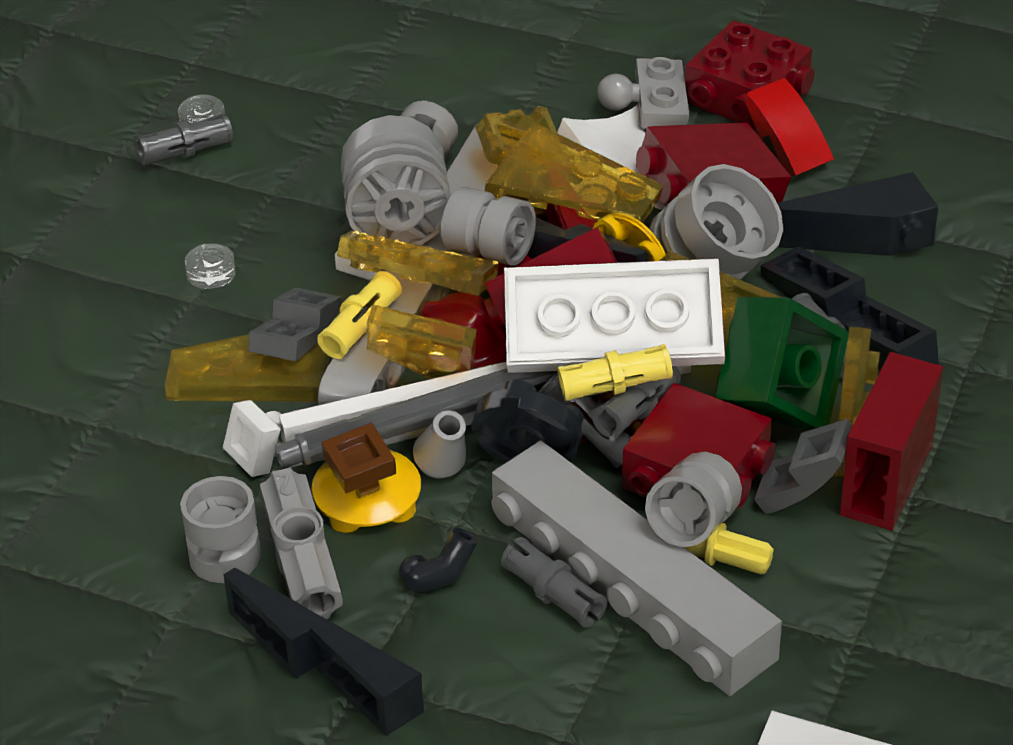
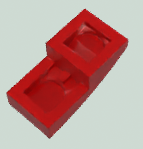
M786 78L742 95L759 137L770 136L780 163L791 177L834 159L813 115Z

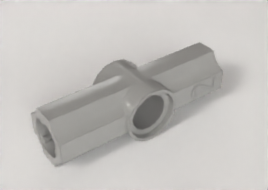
M292 468L272 471L271 476L260 484V494L275 544L277 566L281 575L284 576L289 598L325 619H329L331 614L343 605V600L325 540L323 518L316 511L306 475L298 474Z

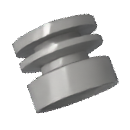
M388 115L372 119L354 130L343 146L340 161L345 210L351 228L362 240L382 249L404 250L420 246L438 235L441 231L444 209L448 199L451 197L444 154L439 138L427 125L411 117Z
M721 164L707 167L690 182L676 198L653 218L649 230L660 242L668 261L719 259L721 295H723L779 245L783 233V222L780 208L773 194L757 177L742 168Z

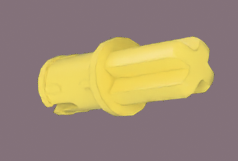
M721 523L706 540L698 545L684 547L695 556L704 558L707 565L713 566L716 561L758 574H765L773 557V548L769 543L727 531L725 523Z

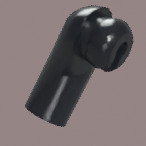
M454 528L440 556L426 560L422 555H409L400 564L399 576L406 582V587L409 590L421 594L454 584L460 578L478 543V539L465 529Z

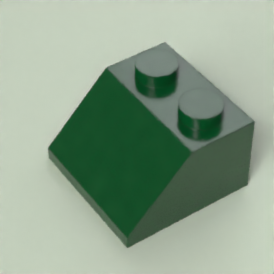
M737 297L733 319L729 327L725 360L718 375L715 398L772 418V422L808 431L829 425L850 332L791 298Z

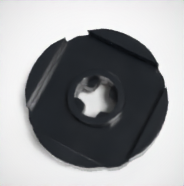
M515 379L507 381L504 389L489 392L479 400L471 427L472 432L477 429L481 433L478 441L480 446L490 455L505 463L540 440L569 462H572L577 455L581 441V425L584 417L581 410L576 406L561 403L550 396L537 392L531 383Z

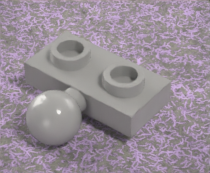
M655 57L652 59L637 58L635 67L636 84L631 83L626 76L621 74H610L599 83L597 89L598 99L609 110H622L631 102H638L641 128H647V126L688 125L689 109L682 60H671L665 57Z

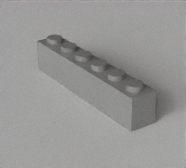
M540 440L492 472V508L503 524L513 526L531 540L533 545L546 556L550 555L555 560H562L570 565L573 569L571 572L575 577L597 593L604 595L619 615L629 617L650 634L656 644L663 649H670L688 663L702 680L712 682L728 696H731L779 660L782 620L686 548L669 544L657 536L647 519Z

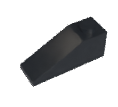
M914 172L777 203L783 222V233L778 247L795 248L799 246L809 250L890 256L934 245L938 205Z

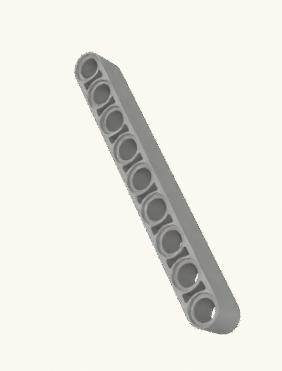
M478 123L447 171L451 195L460 187H469L491 192L496 197V200L505 196L524 162L527 148L525 132ZM441 231L438 235L420 246L399 250L386 272L395 276L400 282L402 294L380 316L381 321L378 327L372 333H364L351 346L348 353L342 359H332L319 386L318 406L394 388L425 334L422 316L424 303L438 301L449 294L470 255L448 250L443 244ZM366 306L363 308V310H362V312L360 313L359 317L357 318L356 322H357V321L366 313V311L368 310V308H367Z

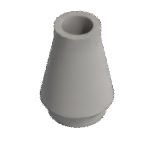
M450 410L440 412L434 418L433 423L416 439L413 446V457L420 470L427 476L438 479L446 478L456 474L464 466L466 461L464 435L466 423L460 414Z

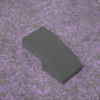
M296 287L273 300L272 319L250 331L248 351L297 361L318 342V335L332 323L341 307L342 296Z
M848 419L801 433L793 455L772 461L769 469L762 476L754 499L766 515L803 500L822 487L835 474L842 463L847 446V436L853 426Z

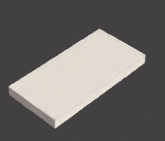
M719 259L504 268L508 373L557 371V367L580 364L604 358L605 352L616 350L618 354L631 353L661 344H666L672 366L724 364L725 352Z

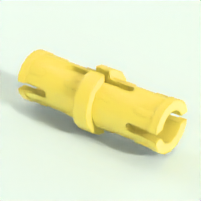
M379 271L357 295L347 297L341 304L340 314L317 337L318 344L324 353L332 358L342 359L348 353L351 346L364 333L370 334L378 327L381 321L380 316L402 294V287L396 277L388 272ZM366 306L368 308L366 313L354 323L352 319Z
M666 344L618 354L614 350L605 352L604 358L557 367L564 401L612 391L613 395L626 392V387L673 378L671 359Z

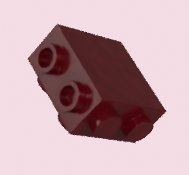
M732 20L686 64L685 87L687 102L690 105L735 122L748 123L752 128L756 129L742 95L782 78L787 79L799 96L801 94L805 95L811 88L815 76V71L811 68L812 48L796 43L789 38L779 37L759 30L750 24Z
M673 383L623 448L622 488L647 498L653 485L669 473L681 460L692 453L709 452L727 460L738 473L742 486L741 500L737 506L740 509L749 495L751 482L758 473L765 474L773 461L776 447L775 443L770 442L772 418Z

